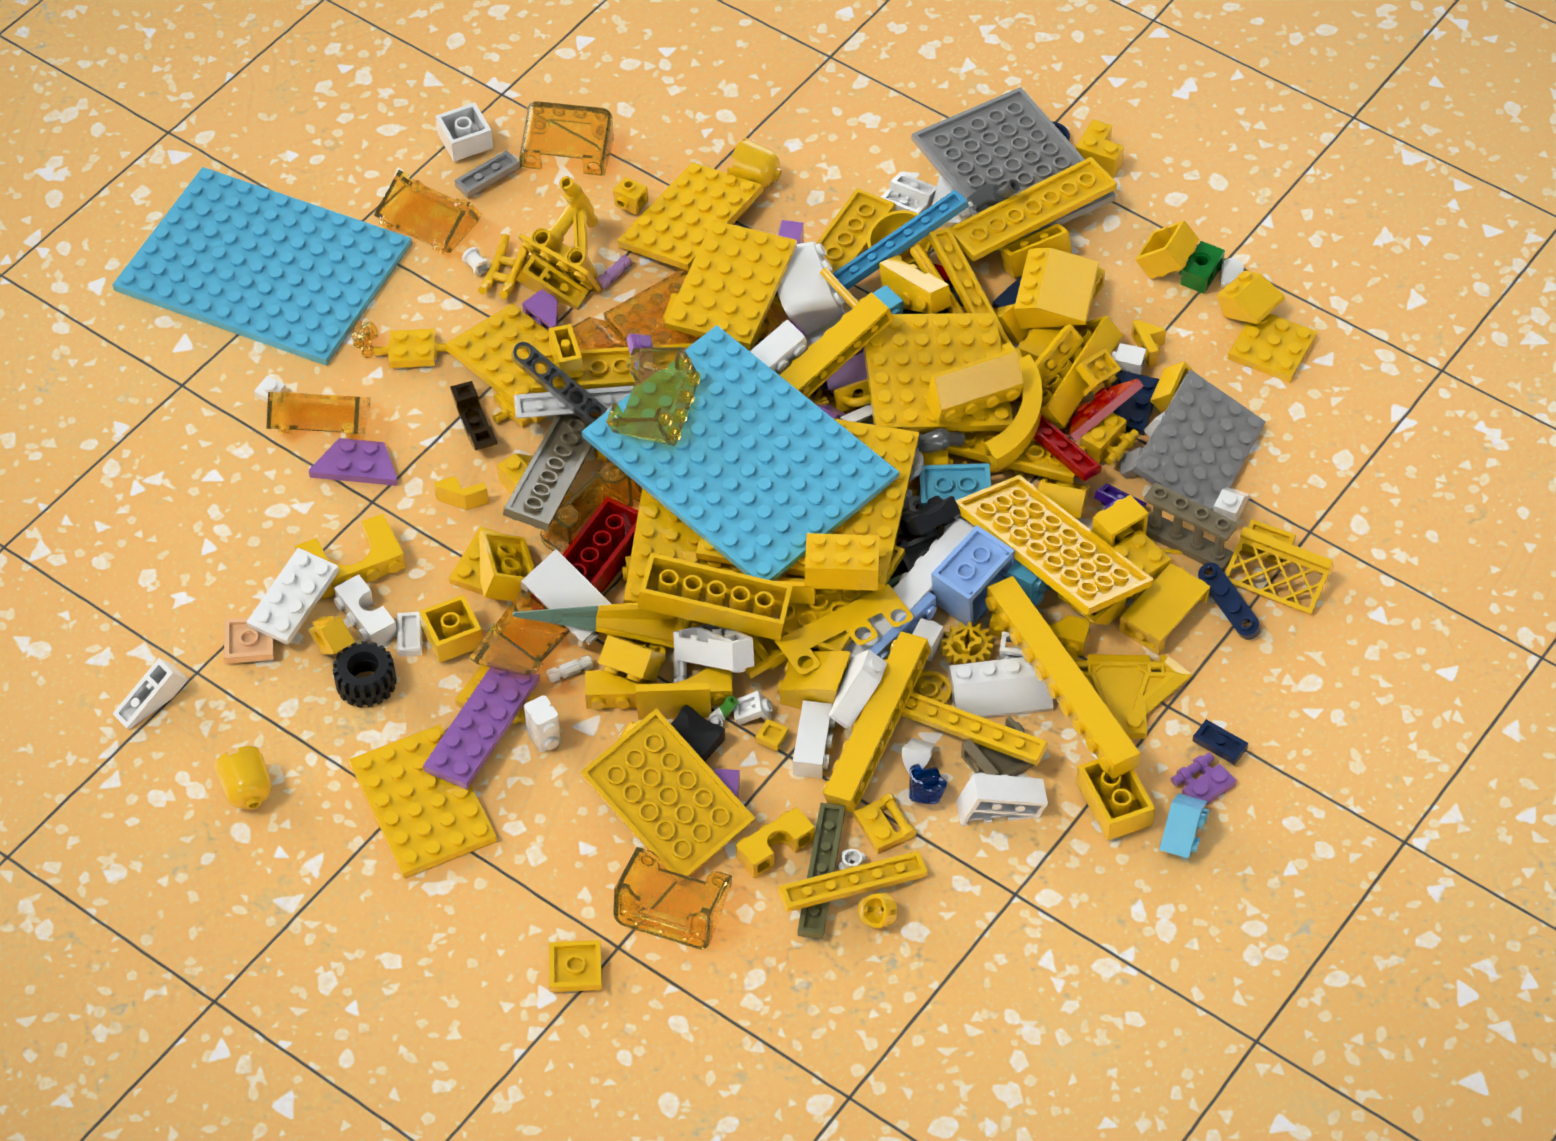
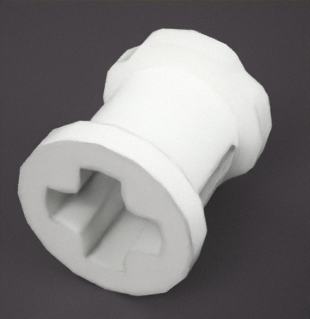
M476 247L467 249L462 256V261L470 265L473 273L477 276L486 273L491 266L490 261L487 258H483Z

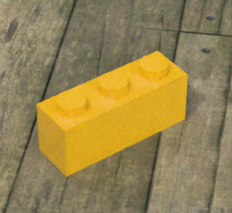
M1059 223L1000 248L1004 270L1013 278L1022 277L1029 249L1053 248L1073 254L1069 231Z

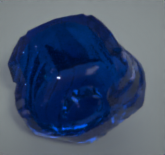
M920 764L912 765L909 774V799L923 804L939 803L945 793L947 781L941 777L938 768L922 769Z

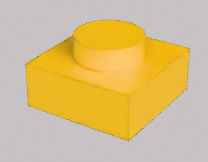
M767 719L755 736L756 742L778 751L789 734V728Z

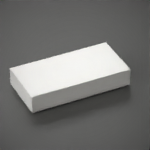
M419 612L397 613L398 657L423 655L422 626Z

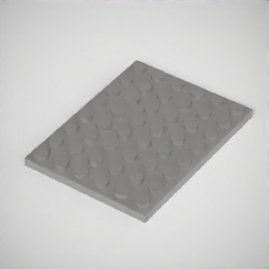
M1022 87L911 135V140L953 190L960 193L966 200L983 185L997 184L1003 186L1010 179H1015L1020 184V190L1017 192L1019 193L1085 160ZM1112 191L1023 237L1058 223L1060 225L1111 203L1115 201L1116 194ZM985 205L977 210L972 208L970 210L975 215L991 206Z

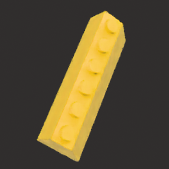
M1107 315L1087 321L1086 325H1076L1074 327L1084 339L1083 343L1047 387L1042 389L1041 414L1059 430L1069 424L1070 417L1080 406L1079 403L1084 397L1082 392L1089 387L1075 368L1105 348L1111 354L1119 345L1118 342L1123 334Z

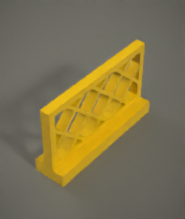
M1244 526L1225 575L1233 586L1312 616L1327 578L1333 570L1334 563L1332 559ZM1243 545L1253 548L1256 556L1243 561L1240 555ZM1268 555L1274 556L1278 564L1265 569L1261 558ZM1258 560L1262 571L1249 576L1245 565ZM1291 563L1297 565L1300 573L1287 578L1283 567ZM1241 566L1247 576L1238 581L1230 578L1232 570ZM1280 568L1285 579L1271 584L1267 573ZM1312 572L1321 574L1320 582L1310 586L1305 575ZM1265 575L1269 586L1262 589L1254 587L1252 579ZM1303 577L1307 588L1294 593L1290 581ZM1287 583L1291 594L1283 598L1277 596L1274 588ZM1309 592L1312 598L1309 608L1300 605L1296 597Z

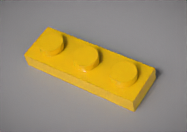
M1066 324L1035 361L1040 374L1042 389L1047 387L1084 341L1071 324Z

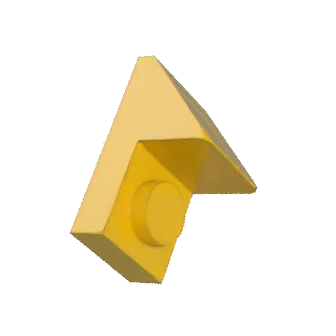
M1137 319L1133 320L1131 336L1137 347L1146 349L1145 362L1147 366H1156L1158 355H1160L1159 346L1165 344L1166 329Z

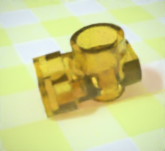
M359 321L355 325V331L351 333L353 344L356 348L361 349L363 357L371 358L374 355L372 340L379 337V333L372 321L367 323Z

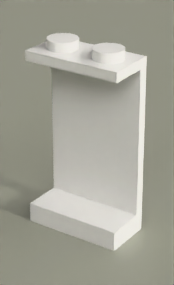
M557 549L521 581V588L527 594L531 592L548 609L612 605ZM566 626L579 639L578 645L581 648L586 643L588 645L592 644L599 636L596 631Z

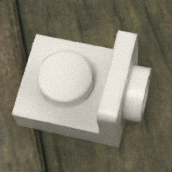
M759 691L737 699L738 704L733 711L735 721L739 725L762 717L765 721L767 719L772 720L771 712L773 707L769 698H765Z

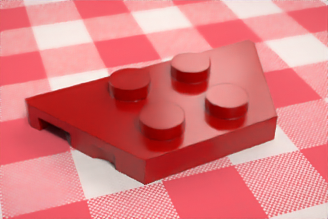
M1135 379L1103 388L1094 395L1095 398L1092 401L1079 406L1076 410L1077 413L1072 416L1069 433L1074 442L1078 441L1144 387L1141 381Z

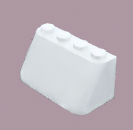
M815 241L797 244L777 290L785 313L806 335L813 333L845 314L842 306L844 303L843 298L820 275V271L826 267L829 271H832V267L824 257L826 251L821 243L817 244Z

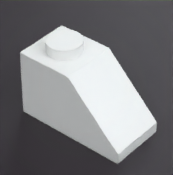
M1224 488L1214 505L1213 511L1238 523L1250 498V494L1233 488Z

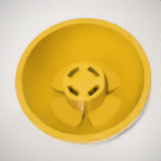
M899 210L881 216L874 222L868 232V248L919 214L912 211ZM927 235L913 246L921 245L928 255L932 245ZM913 246L899 255L903 257V261L907 264L918 266L910 254Z

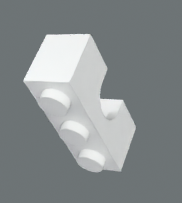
M360 575L334 587L336 595L334 603L339 611L343 610L346 613L347 621L352 627L356 626L362 641H367L369 644L375 642L377 646H380L397 637L396 622L384 606L373 611L365 610L373 605L371 589Z

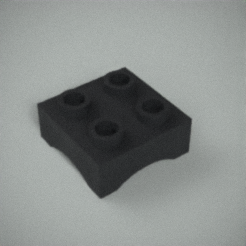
M934 496L928 499L927 503L920 510L909 514L902 513L900 527L904 534L922 535L925 537L936 531L935 527L941 524L945 526L954 522V517L961 514L954 496L944 500L939 496Z
M685 705L680 710L677 717L671 723L704 762L725 741V728L704 719L688 705Z

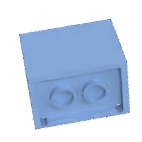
M976 525L931 573L932 592L936 596V606L966 626L968 622H971L973 627L988 611L985 602L987 587L1006 579L1008 569L1015 562V550Z

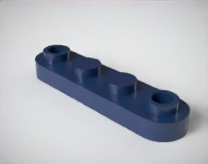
M1211 562L1204 564L1198 571V578L1210 586V596L1241 638L1246 640L1256 638L1261 631V624L1218 564ZM1213 571L1211 575H1206L1208 572ZM1251 623L1250 626L1244 627V624Z

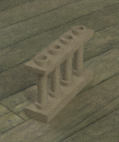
M1154 483L1144 496V501L1153 505V512L1148 516L1146 536L1171 549L1181 551L1183 555L1203 565L1210 562L1216 563L1224 571L1234 553L1224 548V544L1234 533L1238 523L1158 483ZM1162 510L1173 515L1174 521L1172 522L1162 517ZM1183 521L1195 526L1194 532L1182 527ZM1204 531L1216 537L1215 543L1203 537Z

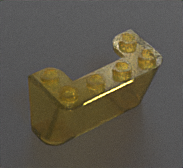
M540 101L531 102L528 105L520 150V168L541 170V155L582 159L583 174L605 176L614 141L612 114L607 109ZM527 157H533L536 162L526 161ZM595 163L600 168L593 169L589 167L588 164Z
M683 347L633 348L627 368L633 376L635 384L626 409L623 413L619 405L613 403L606 422L613 433L675 446L681 438V431L684 422L687 420V413L690 405L693 403L697 385L700 383V374ZM636 360H637V364H638L637 370H636V368H635V361H636Z

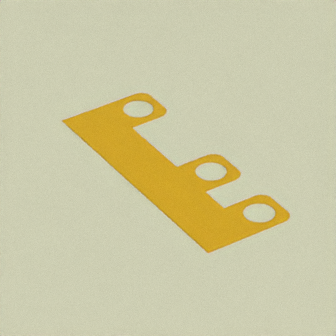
M887 584L885 589L873 591L781 637L780 641L775 640V643L799 674H806L820 666V661L810 648L844 631L850 635L857 645H864L878 636L877 631L868 619L882 613L891 626L899 627L911 621L913 614L891 586ZM901 609L906 613V618L900 622L894 621L890 616L891 612ZM860 627H866L870 630L871 635L869 638L862 640L855 636V631ZM802 656H809L813 660V665L807 669L801 668L797 664L798 659Z

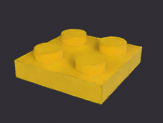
M601 940L549 942L550 992L602 990Z

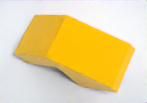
M456 476L434 482L437 501L464 510L489 503L487 488L484 482L461 489Z

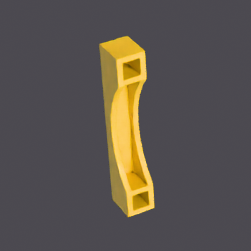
M707 667L686 680L675 682H710L711 705L720 706L728 696H732V672L730 670ZM606 670L585 671L586 709L637 707L636 685L642 683L627 680Z

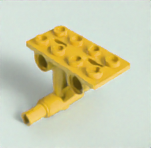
M564 176L560 179L559 185L563 189V196L568 204L553 226L548 229H536L530 238L522 233L518 237L523 243L521 246L529 252V257L532 254L536 255L573 281L577 280L580 282V285L586 290H594L599 293L601 288L595 281L598 272L588 257L587 225L588 227H594L598 222V218L594 214V207L590 203V199L585 195L581 186L574 183L573 179L569 176ZM572 224L574 227V248L562 243L565 234Z

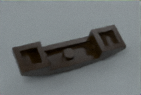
M469 381L450 386L459 417L474 450L497 445L496 437L486 420L473 382Z

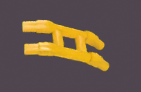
M508 234L501 235L500 243L489 271L478 288V292L481 295L486 294L492 288L494 281L505 283L499 293L502 299H506L515 288L516 278L520 274L529 252L520 246L516 258L506 257L510 239ZM500 265L513 267L510 275L499 273Z

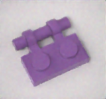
M1208 752L1204 756L1199 755L1188 767H1182L1177 770L1176 775L1171 777V782L1174 786H1178L1180 783L1186 786L1182 789L1183 795L1207 801V804H1209L1234 787L1236 779L1220 763L1211 768L1209 764L1214 761V756ZM1199 771L1202 776L1195 780L1192 775Z

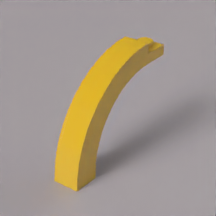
M1011 342L1002 345V352L1014 349ZM1016 348L1024 382L1021 391L1022 403L1011 424L1003 432L986 441L984 445V455L996 472L1012 463L1025 451L1034 438L1041 419L1043 391L1040 374L1031 355L1028 354L1023 357L1018 348Z

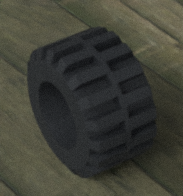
M362 641V644L358 645L353 643L351 644L352 647L342 649L343 653H338L336 656L337 660L333 662L336 690L340 694L343 701L347 700L349 705L357 704V707L361 708L363 705L373 707L374 703L379 705L383 703L382 699H388L390 692H394L397 681L391 653L386 651L384 646L378 647L375 642L367 644V641ZM361 672H374L367 677H356Z

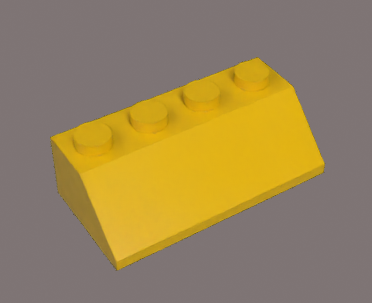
M1016 349L1007 350L932 375L926 404L937 423L953 421L959 416L971 415L978 410L987 407L992 408L999 403L1013 401L1020 397L1024 382Z

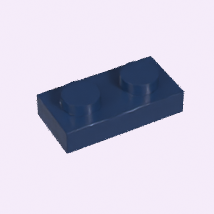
M1207 719L1193 735V742L1233 765L1237 763L1248 749V742Z

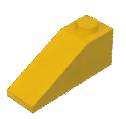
M532 254L516 278L517 281L537 293L543 289L549 295L552 294L558 302L576 310L589 292L534 254Z

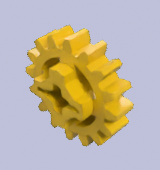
M959 622L958 628L951 625L950 632H944L943 639H941V654L946 656L947 663L953 661V665L984 662L985 660L990 661L991 653H993V637L988 636L987 629L981 631L980 624L972 627L971 622H968L967 626Z

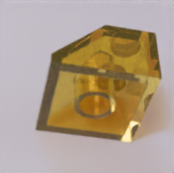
M588 317L572 326L579 350L628 347L627 340L609 321Z

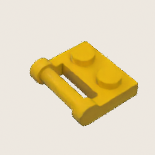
M887 793L879 800L853 811V817L877 854L903 843L917 834L915 827L908 823L897 806L896 798L892 793ZM883 810H889L901 831L897 833L894 831L883 814Z

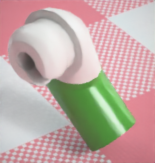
M728 696L709 715L708 721L723 727L724 720L737 706L738 700L734 696Z

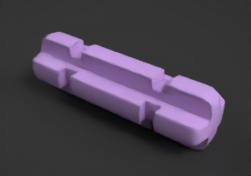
M626 255L621 256L618 261L604 272L605 274H601L597 278V284L603 289L607 288L611 284L610 281L616 280L624 270H627L632 265L631 258Z

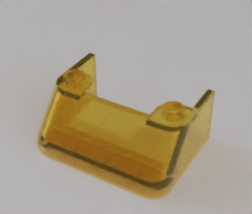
M268 392L266 429H278V434H292V430L346 433L347 438H360V434H365L371 397Z

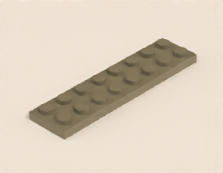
M576 414L558 415L554 418L504 507V516L548 531L593 447L582 437V431L589 425ZM589 414V416L593 419L599 418Z

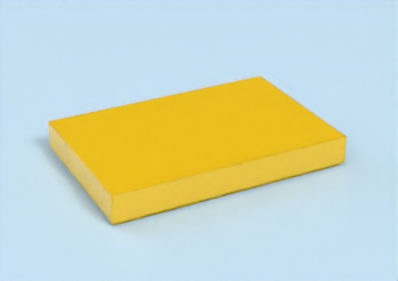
M710 682L636 685L638 720H643L656 708L666 719H675L685 705L693 708L703 718H707L711 714Z

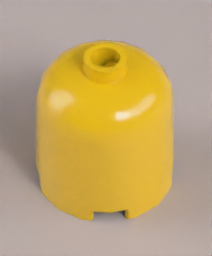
M745 137L743 141L740 140L731 156V158L735 159L732 168L729 166L727 168V175L762 184L763 189L768 188L773 181L777 182L782 173V169H779L780 159L776 152Z
M254 746L238 747L239 752L228 756L227 752L222 754L214 763V767L227 801L236 808L249 810L258 808L269 797L272 790L263 754L260 753L258 747Z

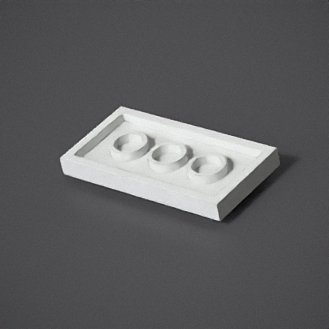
M297 548L247 620L248 627L289 645L339 572L338 565Z

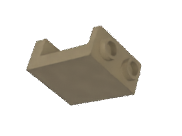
M1011 716L1006 718L1005 726L1025 733L1023 726L1019 722H1015ZM971 739L962 743L961 758L974 773L1015 777L1034 766L993 749L974 744Z

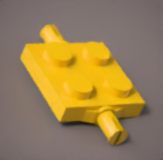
M435 328L390 331V341L387 346H374V356L388 355L390 368L435 366L437 353L447 352L445 350V343H437Z

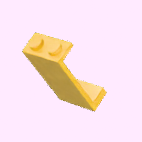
M1170 563L1153 581L1152 586L1147 588L1121 616L1119 631L1159 655L1164 650L1166 637L1199 601L1205 604L1208 602L1210 586L1205 581L1187 573L1185 569Z

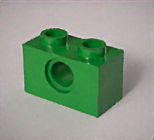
M1200 241L1195 248V252L1189 256L1186 266L1179 271V275H1181L1180 285L1205 294L1221 269L1225 250Z

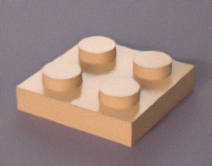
M249 617L225 619V663L274 660V639L248 627L246 622Z

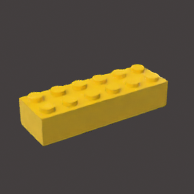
M650 553L640 589L638 608L780 641L793 585Z

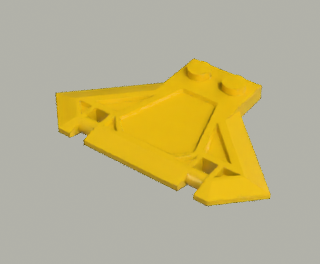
M1069 654L1080 670H1087L1082 671V673L1130 739L1147 738L1146 715L1193 675L1169 655H1160V661H1151L1150 655L1087 654V660H1078L1077 654Z

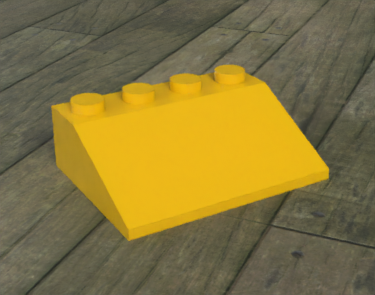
M1053 248L1029 249L1014 307L1020 329L1059 327L1066 324H1071L1072 326L1086 325L1099 262Z

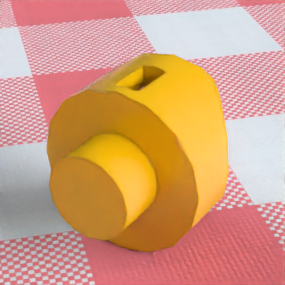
M872 894L860 901L858 916L863 923L870 927H887L896 919L897 906L889 894Z

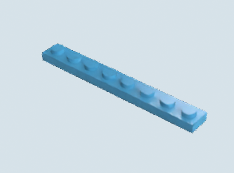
M956 190L952 191L835 271L833 275L849 290L878 270L880 262L900 255L929 235L930 232L969 207L968 201Z

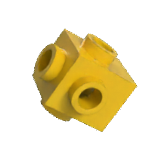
M626 176L613 189L615 206L635 215L648 202L647 186Z

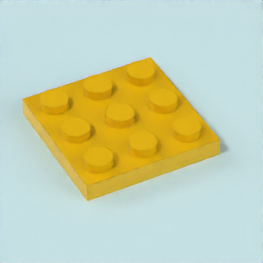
M1269 313L1258 324L1246 322L1228 352L1227 359L1290 383L1314 343L1318 331Z

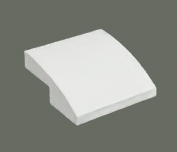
M900 172L890 181L889 189L881 198L894 202V211L907 210L920 214L932 202L937 186Z

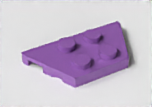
M339 438L309 469L310 478L393 486L398 484L384 442Z

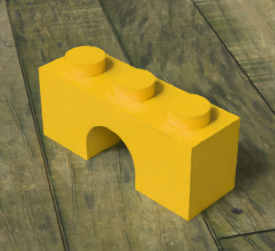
M798 807L791 811H785L770 824L766 823L754 834L743 837L736 844V858L749 874L756 878L774 867L772 846L785 844L796 853L814 842L815 826Z

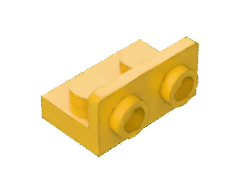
M1105 348L1084 360L1075 368L1089 385L1082 392L1084 396L1091 392L1095 395L1105 385L1106 387L1117 380L1115 375L1122 370Z

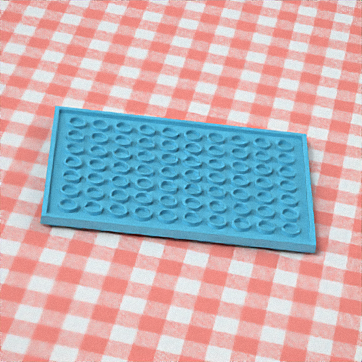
M202 167L112 286L114 291L327 366L410 248L412 239L411 237Z
M718 325L582 431V437L713 546L714 549L745 575L775 581L806 555L807 533L831 534L899 477L898 470Z

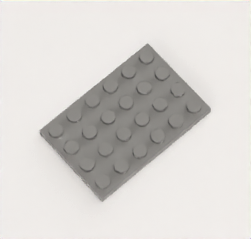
M1190 369L1132 471L1152 485L1158 483L1213 510L1222 489L1231 487L1266 421Z

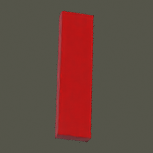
M1041 414L1040 423L1033 439L1083 482L1101 472L1102 466Z

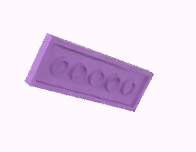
M497 657L424 763V772L467 790L539 683L540 675Z

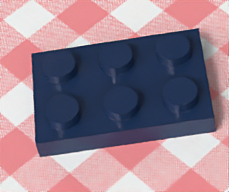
M1120 370L1115 375L1117 380L1111 386L1139 379L1144 387L1115 409L1113 413L1127 420L1126 432H1131V430L1135 429L1139 435L1144 436V429L1148 426L1154 406L1150 400L1159 379Z

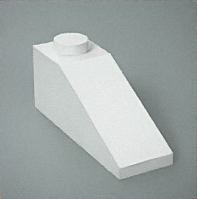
M869 649L851 657L829 717L844 728L850 729L880 683L887 662Z
M158 658L113 712V715L130 730L174 698L189 679L175 665Z

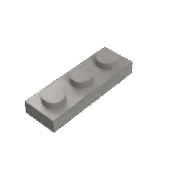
M506 150L455 179V187L469 198L519 169L520 162Z

